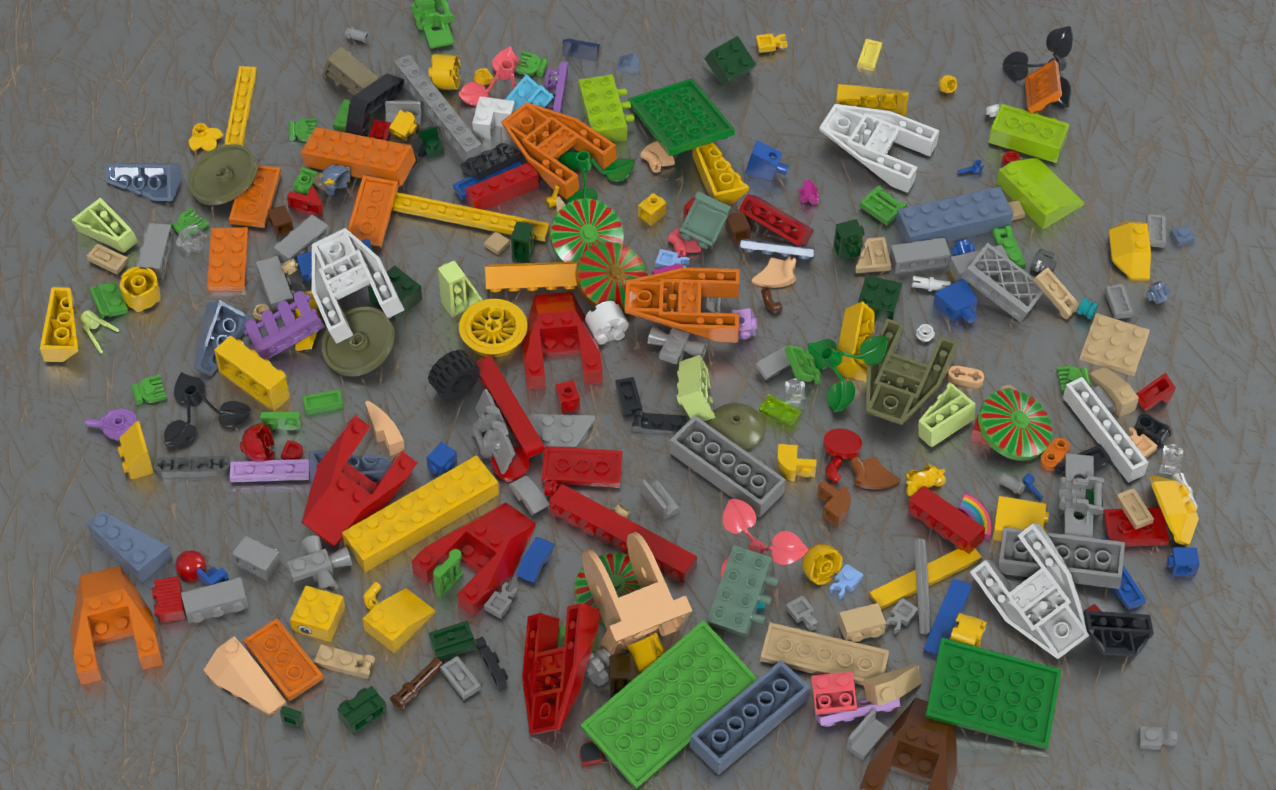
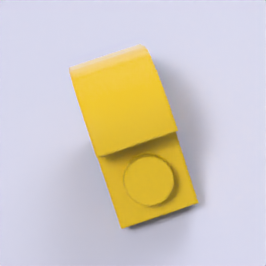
M778 444L777 470L783 478L795 482L796 476L815 477L817 460L797 458L798 445Z

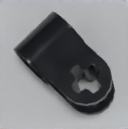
M1148 414L1139 415L1134 426L1139 437L1142 434L1146 435L1158 445L1157 449H1162L1165 446L1166 439L1173 434L1171 427Z

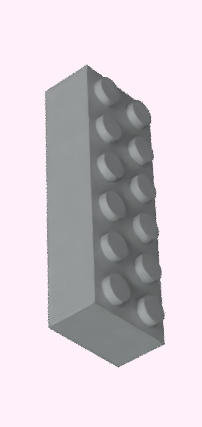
M694 416L670 439V454L733 499L742 500L750 505L758 517H761L785 493L786 479L697 416Z
M1003 528L998 568L1002 574L1031 577L1041 569L1017 536L1024 531L1022 529ZM1046 533L1069 569L1074 583L1120 589L1125 542Z

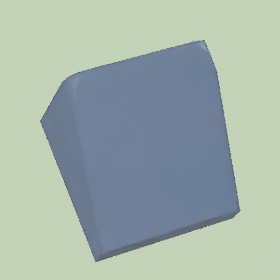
M635 53L620 56L616 70L636 74L638 73L640 60Z

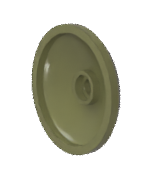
M729 403L722 405L713 411L715 418L708 420L707 424L746 452L755 448L764 437L765 424L762 416L754 408L745 404Z

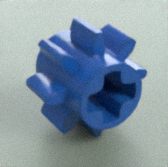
M968 238L955 241V246L951 248L953 256L976 251L974 243L968 242Z

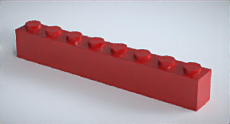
M561 484L549 500V511L554 516L561 517L572 526H578L587 534L594 535L604 543L617 547L622 553H628L627 536L634 532L639 533L649 546L660 571L667 574L674 581H680L685 584L697 567L696 555Z

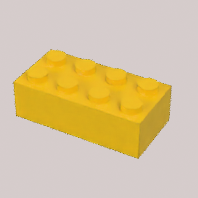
M230 335L214 349L219 372L273 412L290 398L286 374L281 369L277 370L267 359L264 360L259 357L255 350L248 349L241 340H236Z

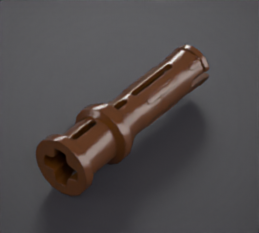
M434 658L410 683H404L402 689L396 695L393 694L390 697L393 705L403 711L406 708L405 705L412 698L415 699L418 696V691L440 670L443 663L438 658Z

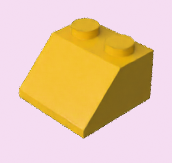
M137 421L119 438L121 446H118L120 458H125V461L122 462L124 472H129L131 480L154 473L140 422Z

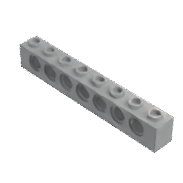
M407 55L394 61L395 75L404 79V87L415 101L421 102L423 111L434 125L437 126L438 130L461 159L466 162L468 158H475L481 155L482 144L413 58Z

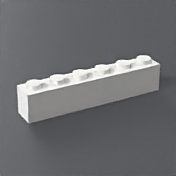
M1081 377L1066 384L1063 395L1064 400L1097 443L1104 448L1126 481L1129 483L1144 476L1149 462L1084 378Z

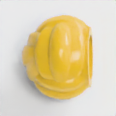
M944 75L940 78L939 89L941 92L952 93L956 90L957 81L954 76Z

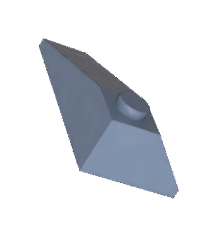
M180 163L105 164L106 182L131 190L136 194L144 195L154 201H173L181 182Z
M221 300L208 303L201 323L194 369L209 377L212 376L218 368L214 349L230 335L236 340L241 338L244 334L243 331L246 330L245 324L250 316Z
M328 449L309 451L311 483L316 466ZM364 454L363 456L351 455L347 463L371 481L379 479L391 463L388 457Z

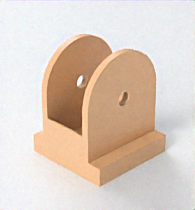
M637 532L627 536L630 561L641 587L637 591L618 598L610 577L597 554L593 550L585 551L582 554L586 580L607 629L600 643V648L606 649L611 656L629 651V645L655 632L661 638L679 631L692 612L686 596L673 600L649 546Z

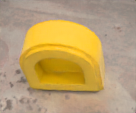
M482 68L475 71L473 79L478 84L488 85L491 84L494 77L487 68Z

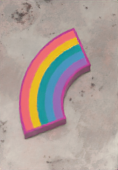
M964 493L958 510L985 528V539L990 540L992 521L987 509L976 498Z

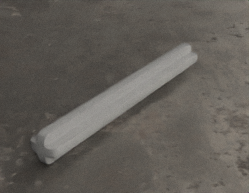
M915 539L914 552L920 634L928 635L931 631L926 541L925 539Z

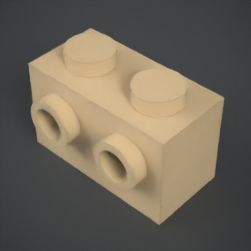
M878 603L839 612L838 624L844 640L859 642L862 639L876 638L885 633L886 621Z

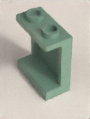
M698 191L682 227L678 230L681 235L680 237L688 242L691 240L697 242V246L703 249H712L731 212V206Z

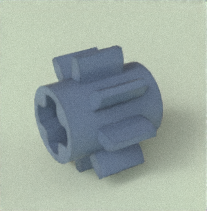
M1158 281L1148 286L1149 290L1146 295L1149 301L1153 300L1155 304H1159L1168 300L1167 295L1171 292L1168 284L1163 285L1162 281Z

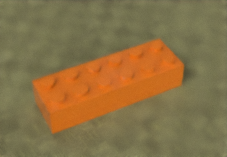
M319 127L314 129L300 152L304 164L308 168L324 170L331 165H344V167L349 166L352 177L362 178L365 175L398 181L399 186H402L416 162L411 145Z

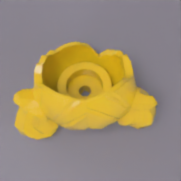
M929 464L920 471H908L905 474L906 484H908L906 489L907 495L911 498L923 486L931 488L933 485H945L946 479L943 475L945 469L938 470L935 465L931 466Z

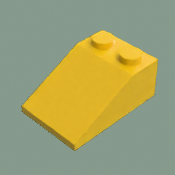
M404 588L378 603L363 617L364 630L395 653L436 613V610L407 588Z

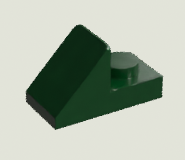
M437 126L416 130L418 138L423 140V147L427 158L444 154V147L438 137Z

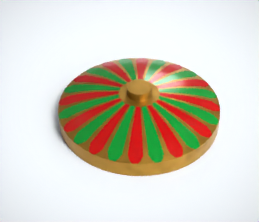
M600 242L589 247L578 260L575 271L578 289L589 304L595 307L606 301H614L620 305L623 312H625L626 281L648 276L641 258L629 247L616 242Z

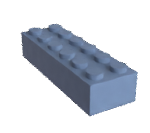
M995 187L897 209L896 225L904 244L934 238H945L946 242L988 233L991 232L992 228L998 227L1000 229L1005 225L1011 226L1013 212L1001 187Z
M782 660L779 661L691 734L690 748L718 775L721 774L809 699L810 687Z

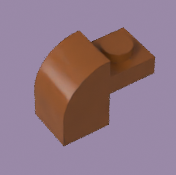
M823 480L818 485L817 496L827 502L823 507L822 517L838 528L849 515L851 496L844 486L838 491L834 485L828 484Z

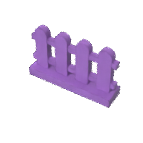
M298 291L294 295L295 302L289 304L287 301H281L278 304V312L273 314L270 310H265L261 315L262 321L259 323L253 319L246 322L245 327L247 330L243 332L247 337H250L252 341L250 348L255 350L259 357L268 360L325 327L323 321L317 315V310L315 308L312 309L309 301L312 299L309 294L305 295L302 291ZM296 308L299 309L301 314L297 319L293 313V310ZM282 317L285 326L279 328L276 320ZM266 327L269 335L263 338L260 329Z

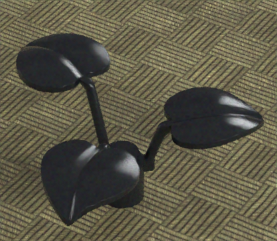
M1071 26L1051 31L1046 39V46L1049 51L1054 52L1053 56L1055 57L1050 59L1048 63L1055 59L1059 65L1060 74L1066 68V61L1063 58L1067 57L1072 49L1073 34ZM1018 51L1009 54L1004 59L1003 69L1009 78L1021 81L1027 77L1028 67H1042L1047 63L1028 64V55ZM1060 77L1062 96L1056 102H1051V104L1061 108H1068L1070 106L1071 85L1067 79Z
M181 372L174 387V397L178 402L186 403L187 422L183 420L171 422L164 431V444L177 447L193 440L197 429L194 425H190L191 406L196 407L201 404V401H204L219 415V423L226 427L240 424L250 414L251 408L238 401H228L221 405L220 411L217 410L205 398V395H202L205 390L204 382L197 377Z

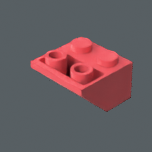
M853 671L811 676L816 715L858 711Z

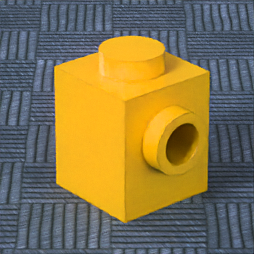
M400 110L389 127L391 134L407 141L410 134L413 135L417 129L415 116L408 111L403 112Z
M654 193L638 205V217L650 226L666 215L665 200Z

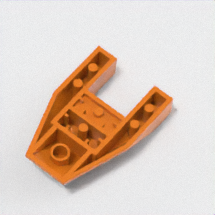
M526 102L501 122L526 160L533 165L535 170L553 190L555 186H559L558 194L566 200L579 190L578 175L556 160L572 147L578 152L588 151L591 159L594 158L595 162L603 169L617 160L616 145L579 119Z
M679 268L627 280L625 313L717 342L738 343L739 314L701 313V297L739 298L740 269Z
M116 566L80 575L70 633L76 672L81 685L102 680L95 645L130 636L135 637L138 656L143 670L163 665L152 612L122 567Z

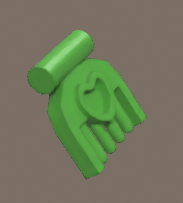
M522 51L520 57L523 59H519L520 62H518V65L521 66H517L515 73L528 76L536 74L538 77H542L548 60L542 58L540 61L539 56L536 54Z
M303 118L298 120L297 123L289 121V140L293 141L297 138L299 141H308L311 136L310 133L314 131L310 129L317 127L312 126L317 125V118Z
M190 207L179 216L178 223L174 222L171 228L183 238L188 239L190 234H197L205 229L209 222L205 221V219L202 220V217L196 219L199 215L193 216L195 211Z
M1074 366L1057 367L1058 374L1062 375L1059 376V379H1066L1060 380V383L1068 384L1083 377L1091 387L1086 367H1082L1080 370ZM1066 384L1060 385L1061 393L1065 391Z
M160 374L145 378L141 381L140 385L136 383L131 385L137 405L143 404L144 401L156 403L167 399L166 393L160 392L164 390V388H159L163 386Z

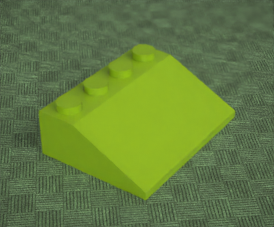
M1038 157L1013 161L998 170L996 184L1013 201L1019 200L1023 210L1042 229L1084 205V202Z

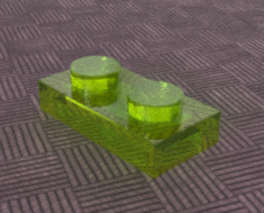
M770 394L759 407V412L791 429L802 416V411Z

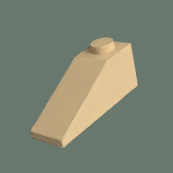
M1107 367L1089 373V377L1094 384L1101 386L1114 402V412L1118 418L1135 411L1139 397L1126 381Z
M915 663L864 680L866 700L880 706L899 699L922 684L919 664Z

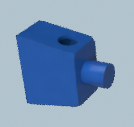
M756 140L744 174L771 181L774 178L775 172L786 176L789 165L779 162L782 156L780 151Z
M964 279L935 292L933 304L952 321L956 322L965 318L968 323H972L977 318L974 312L976 311L978 301L969 284Z

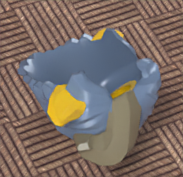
M336 164L328 166L322 173L314 176L313 182L326 194L333 196L336 188L348 187L347 183L351 181L349 166L344 167V165L338 166Z

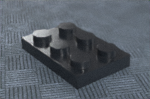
M500 143L496 148L483 151L481 155L475 158H468L460 166L463 172L480 180L524 159V156L520 150L509 144Z

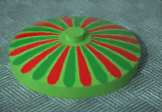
M589 198L577 199L562 207L555 215L550 228L551 246L561 262L578 261L582 254L594 244L600 242L623 244L624 239L623 227L617 214L605 203Z
M1012 389L999 390L988 396L980 407L978 414L980 431L986 442L999 454L1013 460L1026 461L1040 456L1049 446L1052 439L1050 418L1042 405L1028 394Z
M608 553L598 556L610 577L618 598L641 589L629 555ZM582 567L575 581L577 604L582 603L597 608L586 580L584 568ZM599 613V624L605 626Z

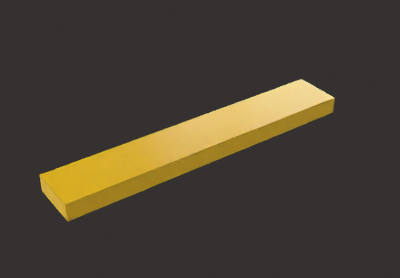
M239 66L224 145H244L257 74L256 67Z
M976 548L970 554L964 550L956 549L928 563V585L936 584L982 560L981 555ZM916 570L869 592V596L874 604L878 603L880 609L883 610L899 602L901 598L905 599L917 593Z

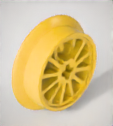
M486 299L473 304L463 313L459 322V332L463 341L478 355L485 357L490 354L492 358H500L512 353L522 342L527 332V319L523 311L509 301Z

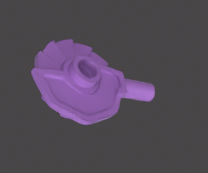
M120 408L109 411L100 420L86 418L85 426L99 427L109 439H116L118 441L137 422L135 413Z

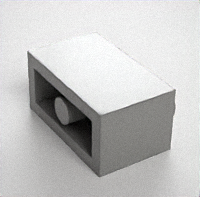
M245 536L232 553L235 565L267 581L281 564L279 552L274 547L263 545L256 538L251 539Z

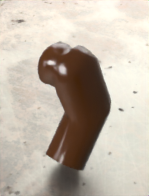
M770 288L762 289L764 305L772 313L777 314V312H781L783 309L780 302L774 303Z

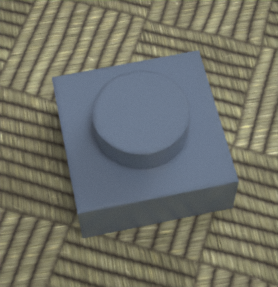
M1188 225L1172 228L1170 231V235L1177 247L1195 242V236Z

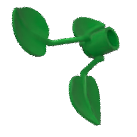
M568 151L556 159L573 172L575 169L582 171L584 190L579 189L568 198V203L584 198L598 200L596 190H587L586 172L591 170L592 165L603 175L607 174V178L610 181L619 182L628 178L635 164L634 159H617L607 168L602 169L595 162L594 158L591 159L588 151H580L578 153Z
M874 336L865 340L859 348L862 355L849 354L841 350L837 352V344L831 339L808 343V350L815 359L814 364L816 368L826 369L830 365V368L833 369L840 379V383L833 384L827 392V402L834 412L842 411L848 407L855 396L854 384L851 381L844 383L843 377L836 369V366L842 362L841 356L863 359L867 365H876L882 361L886 354L888 344L886 336Z

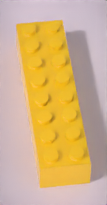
M476 455L343 531L344 545L366 573L498 496V481Z

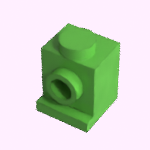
M302 167L301 173L292 184L293 191L306 196L311 186L316 191L318 187L314 184L313 178L318 172Z

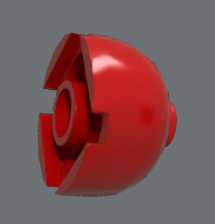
M264 422L250 426L244 431L242 441L240 442L241 452L245 453L251 461L263 462L274 459L275 451L271 452V446L275 445L273 435L268 425L264 426Z

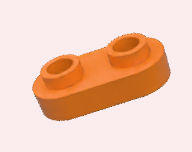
M1055 438L1041 455V467L1047 471H1054V467L1065 459L1066 453H1069L1070 443L1064 438Z

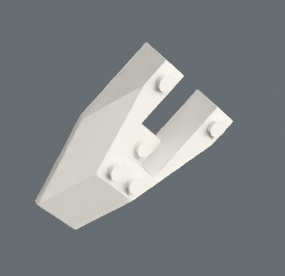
M834 104L819 128L822 133L890 186L907 193L915 182L917 166L889 156L887 152L895 142L930 156L937 145L939 130L892 111Z
M346 228L312 244V293L328 331L336 344L353 336L338 300L371 284L386 317L390 318L404 311L403 305L380 258Z
M1033 523L1017 536L1041 567L1040 570L1015 589L1011 587L992 560L983 561L970 573L1007 623L1059 659L1088 638L1089 635L1086 631L1083 609L1071 573L1041 525Z

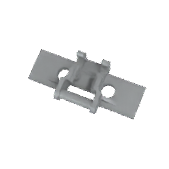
M484 389L475 408L478 420L476 423H473L471 433L476 438L481 458L487 459L493 453L501 474H505L509 464L512 462V458L515 456V452L509 440V433L500 410L495 406L488 390Z
M1066 453L1065 477H1061L1059 480V509L1063 510L1065 514L1064 535L1093 538V514L1101 515L1104 513V508L1102 507L1104 479L1094 477V456ZM1094 486V505H1091L1085 499L1086 489H1092ZM1081 512L1084 519H1076L1073 513Z

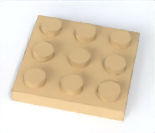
M1096 313L1079 360L1107 367L1108 369L1134 377L1150 330Z

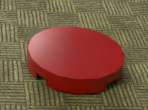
M832 429L825 434L823 447L826 452L834 457L838 455L843 459H849L860 453L862 440L859 435L848 429Z
M512 446L515 456L512 458V462L509 464L505 474H501L494 455L492 456L491 469L495 477L504 479L506 482H514L526 475L530 468V462L519 447Z

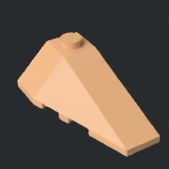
M235 636L217 648L204 668L205 674L216 686L228 690L237 698L240 697L246 700L250 705L269 716L286 704L284 698Z

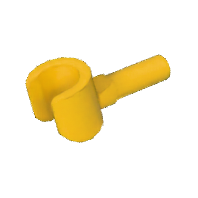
M555 186L552 196L546 198L549 208L556 206L559 186Z

